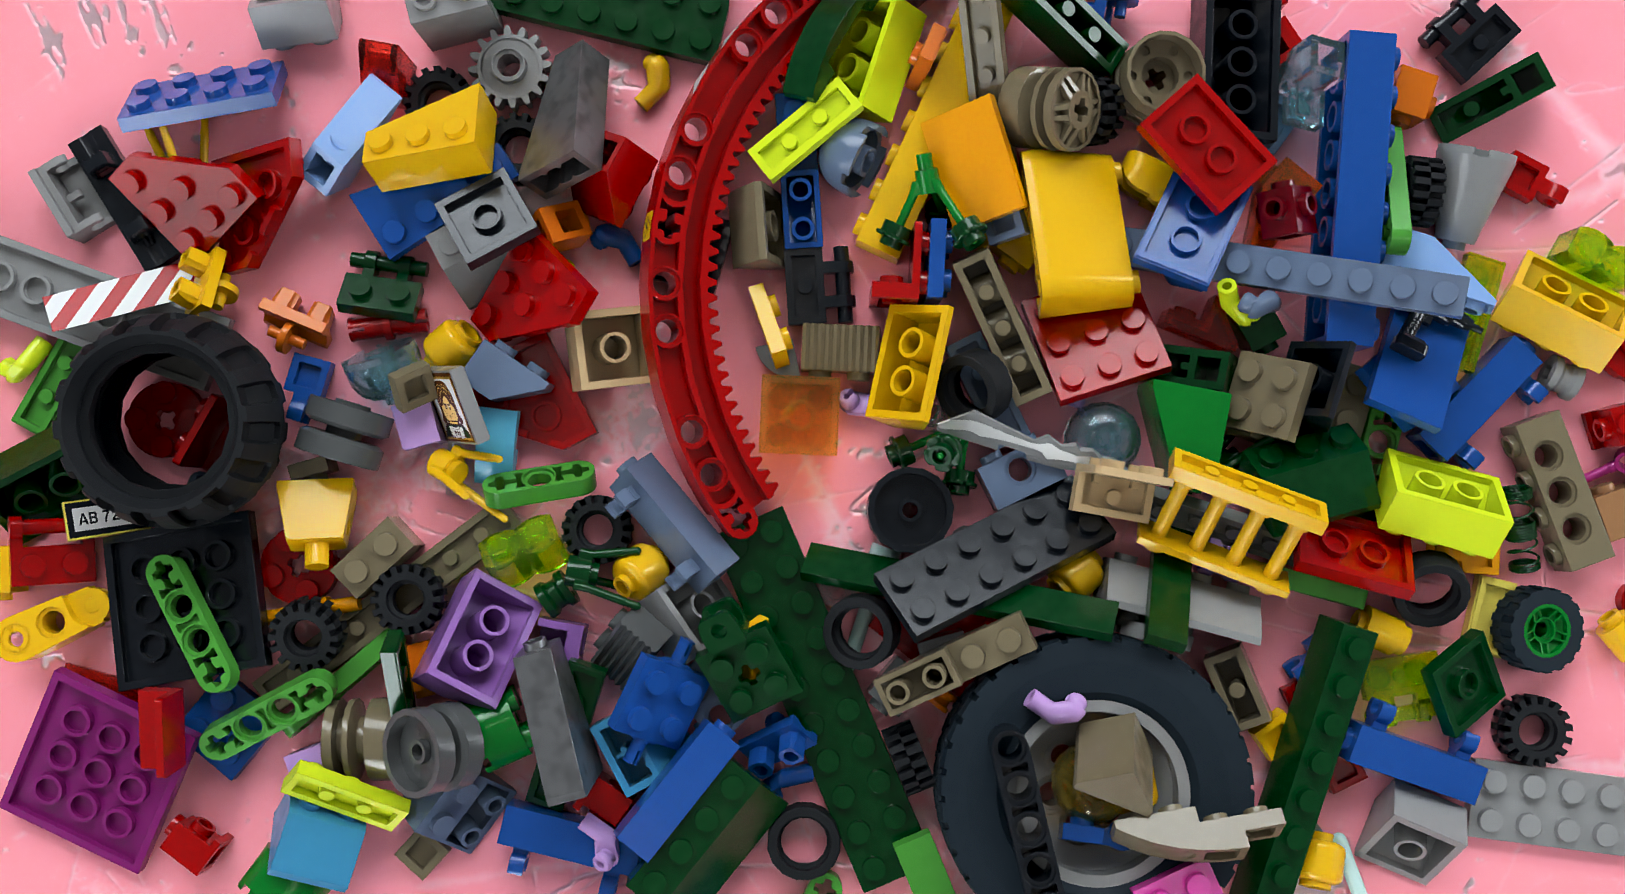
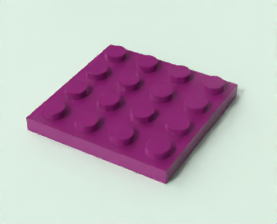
M62 666L53 672L0 801V808L127 870L139 874L148 863L202 733L185 726L186 765L167 778H157L156 769L140 768L138 702Z

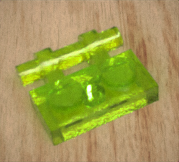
M1429 649L1405 653L1399 656L1392 655L1370 659L1361 686L1362 700L1369 701L1371 697L1396 706L1394 697L1412 694L1413 697L1412 704L1396 706V715L1387 728L1397 726L1398 722L1415 719L1419 723L1431 721L1432 716H1437L1420 672L1421 669L1438 656L1437 650Z

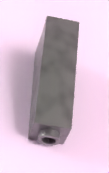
M583 39L555 55L518 175V182L546 200L602 170L610 60Z
M546 636L532 638L523 643V648L513 658L545 799L548 807L587 797L603 770V765L593 735L589 729L590 726L560 637L547 640Z

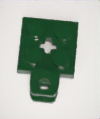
M728 596L703 608L698 632L706 648L696 653L695 660L733 724L803 692L804 683L767 620L749 627V621L739 604ZM748 665L750 669L758 668L760 671L756 674L755 679L744 678L741 675L743 673L742 666Z

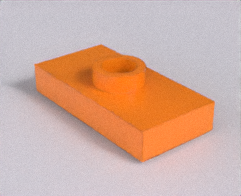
M934 22L925 43L916 42L907 62L913 65V69L904 87L915 92L919 90L947 33L946 27Z

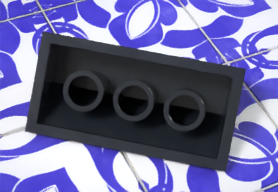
M1191 0L1190 39L1202 53L1206 65L1205 82L1263 145L1275 143L1278 137L1282 0Z

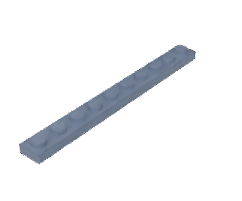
M1125 227L1131 268L1158 273L1132 262L1146 230ZM1229 242L1212 279L1213 282H1219L1222 279L1231 278L1239 286L1462 319L1470 283V277L1233 242Z

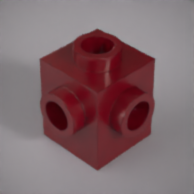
M1292 179L1271 183V190L1256 193L1258 203L1256 218L1261 225L1263 240L1285 241L1318 233L1315 217L1318 205L1311 186L1295 185V180Z

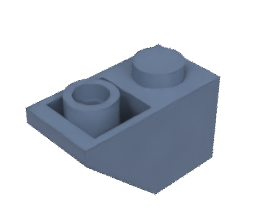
M484 339L464 367L471 387L489 400L497 403L550 393L555 386L546 380L550 375L549 372L532 361L529 362L527 367L514 358L518 351L500 339L497 340L495 345Z

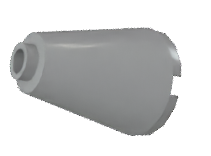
M1440 143L1436 150V158L1442 159L1443 164L1446 166L1444 173L1447 174V180L1444 182V186L1447 187L1446 193L1442 195L1444 203L1443 207H1439L1440 215L1438 218H1435L1434 237L1442 239L1441 244L1445 248L1464 251L1466 244L1475 245L1517 165L1518 156L1495 150L1476 149L1473 146Z

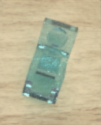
M1311 34L1290 50L1286 61L1281 64L1279 70V96H1283V125L1316 132L1324 127L1325 91L1344 80L1345 43Z

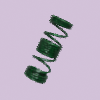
M1525 484L1502 487L1508 505L1522 504L1532 509L1530 513L1524 516L1513 517L1514 524L1505 540L1511 543L1535 540V544L1532 547L1524 550H1508L1507 553L1518 554L1526 552L1537 556V560L1523 558L1510 561L1508 563L1509 571L1517 574L1536 572L1541 569L1540 556L1529 550L1535 548L1538 544L1536 539L1538 536L1536 520L1528 517L1535 511V508L1525 503V501L1533 497L1532 487Z

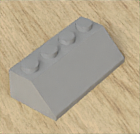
M1116 551L1114 558L1103 557V566L1101 567L1104 577L1101 585L1094 591L1093 597L1119 602V609L1146 615L1149 568L1136 565L1138 557ZM1192 572L1189 627L1260 646L1262 641L1261 597L1249 595V586L1228 581L1226 588L1212 585L1213 577Z

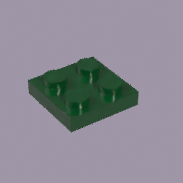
M1471 628L1420 670L1442 732L1446 736L1457 738L1506 696L1485 633L1481 630Z

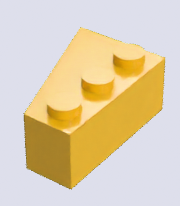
M479 82L366 132L362 164L381 192L492 173L497 113Z

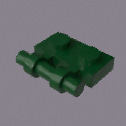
M368 250L366 254L352 252L350 255V267L363 268L362 274L346 272L336 301L338 312L415 323L424 295V288L422 283L413 282L412 279L413 276L428 277L429 263L415 261L413 256L404 255L396 261H391L388 257L381 256V252ZM380 271L397 273L396 279L378 277Z

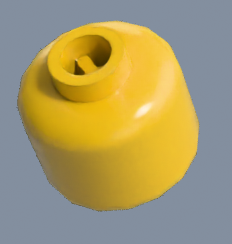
M448 319L424 339L423 349L426 354L424 361L429 363L430 367L456 365L465 367L480 346L479 344L482 342V339L477 330L465 320L456 321Z
M644 543L632 546L639 547L641 549L640 554L619 557L612 565L613 585L616 591L626 598L629 597L637 601H641L666 583L664 579L669 576V560L659 547Z
M1092 551L1048 574L1047 586L1050 589L1090 596L1102 583L1104 577L1101 567L1103 566V560L1096 551Z
M1314 831L1299 876L1300 886L1331 891L1332 886L1339 885L1342 882L1346 850L1340 844L1333 842V834Z

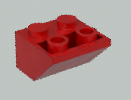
M605 131L602 170L571 186L573 201L578 200L583 213L621 229L625 220L631 215L634 204L644 186L650 181L658 160L628 138Z

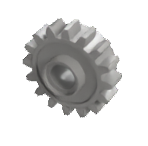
M505 25L504 35L499 36L494 29L489 30L492 40L487 43L479 38L477 42L482 48L481 52H470L469 56L477 63L475 66L468 67L469 74L477 78L471 84L475 85L480 82L490 102L494 100V105L499 111H502L506 105L510 106L512 111L518 113L519 106L526 105L529 109L533 108L532 101L537 97L539 99L543 97L542 91L548 80L547 73H550L552 62L546 60L551 56L547 46L540 47L542 41L536 34L528 39V32L524 27L518 30L517 35L513 34L509 25ZM512 63L520 64V69L515 75L504 76V70L508 65Z

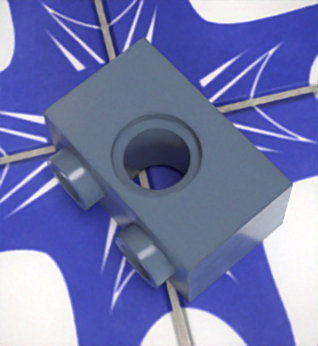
M1034 432L1027 435L1033 439L1037 438ZM1000 449L980 458L979 461L982 466L974 470L994 511H999L1068 477L1064 469L1029 461L1026 458V454L1018 450H1013L1005 455H1002ZM1014 459H1020L1027 465L1028 473L1022 481L1013 479L1009 474V465Z

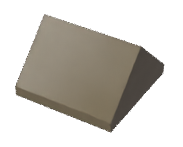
M753 181L731 191L728 195L733 269H785L781 193L763 181Z
M1135 712L1079 723L1076 728L1073 789L1149 818L1153 813V751Z

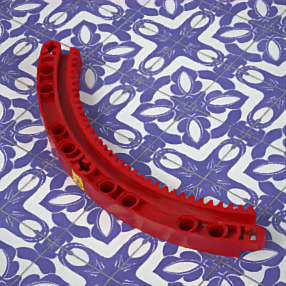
M762 0L723 41L695 81L670 130L655 172L643 227L639 296L642 340L651 389L667 439L693 494L705 513L713 516L721 530L727 536L736 539H746L753 535L758 526V516L753 508L763 500H769L775 496L774 492L779 484L777 482L765 481L771 473L769 469H757L763 459L761 456L749 455L756 446L754 443H743L742 441L749 434L748 429L737 430L736 427L743 420L742 415H731V411L738 403L737 401H726L725 398L733 391L732 386H722L721 381L728 377L729 374L727 371L717 369V366L725 361V357L714 355V350L723 345L721 341L713 340L711 335L720 331V326L710 324V319L719 315L717 310L708 307L709 303L718 300L717 295L708 292L709 287L717 285V280L709 277L708 273L718 269V265L709 261V258L719 254V250L710 245V243L721 239V234L714 231L713 228L723 224L724 221L716 214L727 207L720 199L730 194L731 190L725 185L735 178L730 172L740 164L735 157L745 152L746 148L742 144L751 138L752 135L749 130L758 125L759 122L756 118L766 111L764 106L773 100L772 94L781 89V83L785 81L787 69L797 41L810 16L822 0ZM766 9L772 10L776 14L778 24H773L767 19ZM736 41H741L747 46L749 51L748 57L739 54L735 46ZM685 124H692L697 128L699 132L698 141H693L687 137L684 129ZM671 166L677 167L683 173L684 181L682 185L676 184L670 179L669 168ZM676 211V213L667 217V213H672ZM665 222V228L671 230V234L664 237V231L658 229V225ZM656 275L664 277L668 282V292L666 295H661L654 289L653 280ZM659 322H664L671 330V337L667 343L660 341L656 335V327ZM687 421L695 428V437L689 443L683 440L680 432L682 425ZM706 464H709L714 470V479L709 485H705L700 477V471ZM731 507L736 514H745L746 518L743 520L745 528L743 530L741 528L732 529L731 525L735 521L732 514L726 512L721 514L718 509L725 510Z

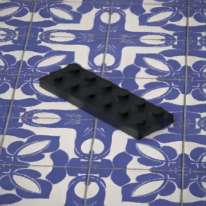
M1072 474L874 573V583L915 644L1115 539L1117 532L1105 516L1068 510L1074 480Z

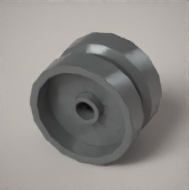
M310 394L305 414L310 419L327 424L325 430L308 425L299 427L294 447L331 460L378 471L384 452L380 447L362 441L363 435L380 440L389 438L394 419L371 412L370 407L336 397L335 400Z
M445 701L433 703L428 707L416 706L402 709L393 714L385 728L382 745L383 761L387 775L394 787L405 797L419 799L435 795L441 791L450 792L463 789L473 784L481 773L485 758L483 734L480 724L472 711L461 702Z

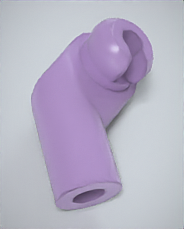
M851 388L844 389L838 396L839 407L848 415L866 417L870 393L857 392Z
M1033 689L1025 698L1023 705L1048 723L1057 725L1080 721L1085 716L1087 701L1083 695L1073 692L1066 696L1065 701L1053 702L1038 690Z
M588 812L578 826V829L594 840L595 857L592 859L594 867L601 872H607L617 865L620 858L619 840L613 832L615 829L591 812Z

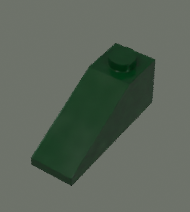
M1537 51L1437 105L1430 116V120L1442 142L1449 143L1557 87L1540 53Z
M1163 344L1172 363L1171 372L1140 381L1144 383L1152 379H1158L1228 393L1239 358L1231 352Z

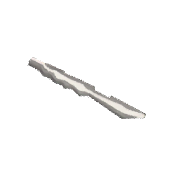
M976 410L937 424L939 432L950 434L997 450L1000 444L1024 452L1029 461L1058 469L1075 471L1077 463L1089 464L1090 457L1117 460L1116 457L1102 456L1094 448L1079 447L1076 442L1062 444L1050 434L1033 439Z

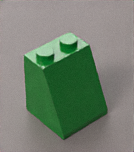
M1152 379L1138 385L1137 396L1156 468L1165 469L1163 477L1168 478V460L1174 447L1220 463L1232 397L1231 393ZM1193 489L1189 490L1188 494H1201L1202 491Z

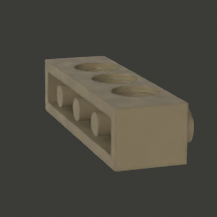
M989 245L954 260L952 266L992 353L1000 358L1009 371L1012 380V398L1016 406H1021L1052 392L1051 383Z
M1560 410L1542 412L1501 427L1500 430L1503 436L1501 438V445L1505 454L1512 459L1516 469V484H1525L1532 487L1533 497L1528 500V503L1535 508V511L1529 518L1536 520V529L1540 532L1544 542V557L1548 564L1554 568V571L1574 572L1615 557L1616 555ZM1538 447L1544 454V461L1541 465L1535 460V451ZM1552 484L1558 490V496L1554 502L1549 496V488ZM1566 520L1570 522L1572 527L1568 538L1563 533V525Z

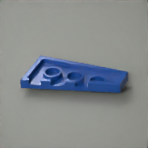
M496 143L494 146L492 173L504 167L514 184L518 181L519 172L502 145ZM489 174L388 192H381L376 185L349 196L389 260L396 261L427 241L426 235L445 226L434 205L436 202Z

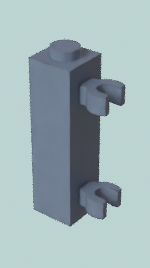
M652 453L647 454L638 461L633 456L616 470L619 477L609 487L615 494L614 500L608 503L605 509L614 519L628 510L676 567L674 572L664 579L673 591L678 590L688 582L696 593L699 594L721 578L740 559Z

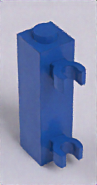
M1516 335L1499 339L1458 381L1461 387L1451 395L1442 430L1433 434L1415 426L1405 437L1428 459L1447 462L1452 457L1461 468L1475 470L1485 460V457L1477 449L1469 445L1467 441L1514 392L1527 405H1530L1533 401L1539 404L1549 394V391L1541 383L1530 377L1543 363L1535 354L1536 349L1526 339Z
M1371 697L1368 702L1365 722L1351 718L1339 753L1341 758L1472 805L1476 804L1488 772V768L1470 760L1471 755L1479 746L1481 736L1470 733L1468 730H1465L1457 738L1449 736L1448 751L1393 733L1386 729L1393 721L1397 707L1374 697Z
M704 718L613 832L616 838L648 863L740 748L732 740L736 732L719 718L714 724Z
M513 798L506 805L497 840L498 844L513 847L507 873L522 876L523 872H526L530 852L594 867L592 861L595 857L594 840L578 829L585 816L564 810L560 813L531 802ZM608 823V825H609L610 827H612L613 829L616 828V827L613 826L612 824ZM620 840V858L618 863L611 870L603 873L598 894H616L620 874L629 876L642 860L640 856Z

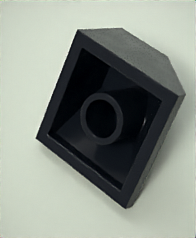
M1353 341L1290 342L1286 358L1309 362L1318 366L1299 428L1300 431H1330L1357 345Z

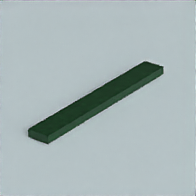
M811 542L800 571L802 581L884 597L873 581L874 573L901 559ZM1027 585L972 615L999 620L1021 610L1028 626L1112 642L1119 602Z

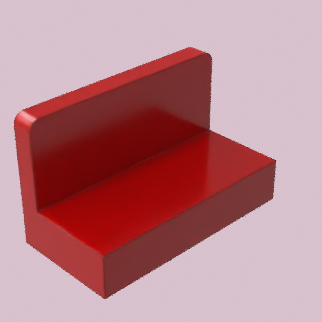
M144 687L138 690L140 768L156 769L157 778H167L186 765L184 688Z

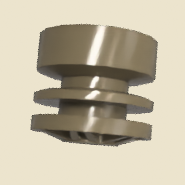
M1160 30L1144 36L1124 53L1112 75H1108V78L1112 79L1111 84H1117L1121 89L1116 93V96L1124 95L1126 101L1119 104L1120 109H1126V116L1121 117L1139 125L1197 73L1206 81V65L1201 51L1192 40L1176 31ZM1151 80L1154 86L1148 87L1145 82Z
M1019 66L1009 73L1002 84L998 97V108L1009 143L1012 146L1023 149L1073 152L1083 149L1093 138L1100 119L1101 97L1098 84L1092 73L1083 67Z
M387 697L371 699L367 710L360 698H353L348 702L344 698L332 699L325 709L321 727V760L324 768L345 776L356 777L359 780L366 769L368 778L372 781H391L383 761L382 745L386 725L391 719Z

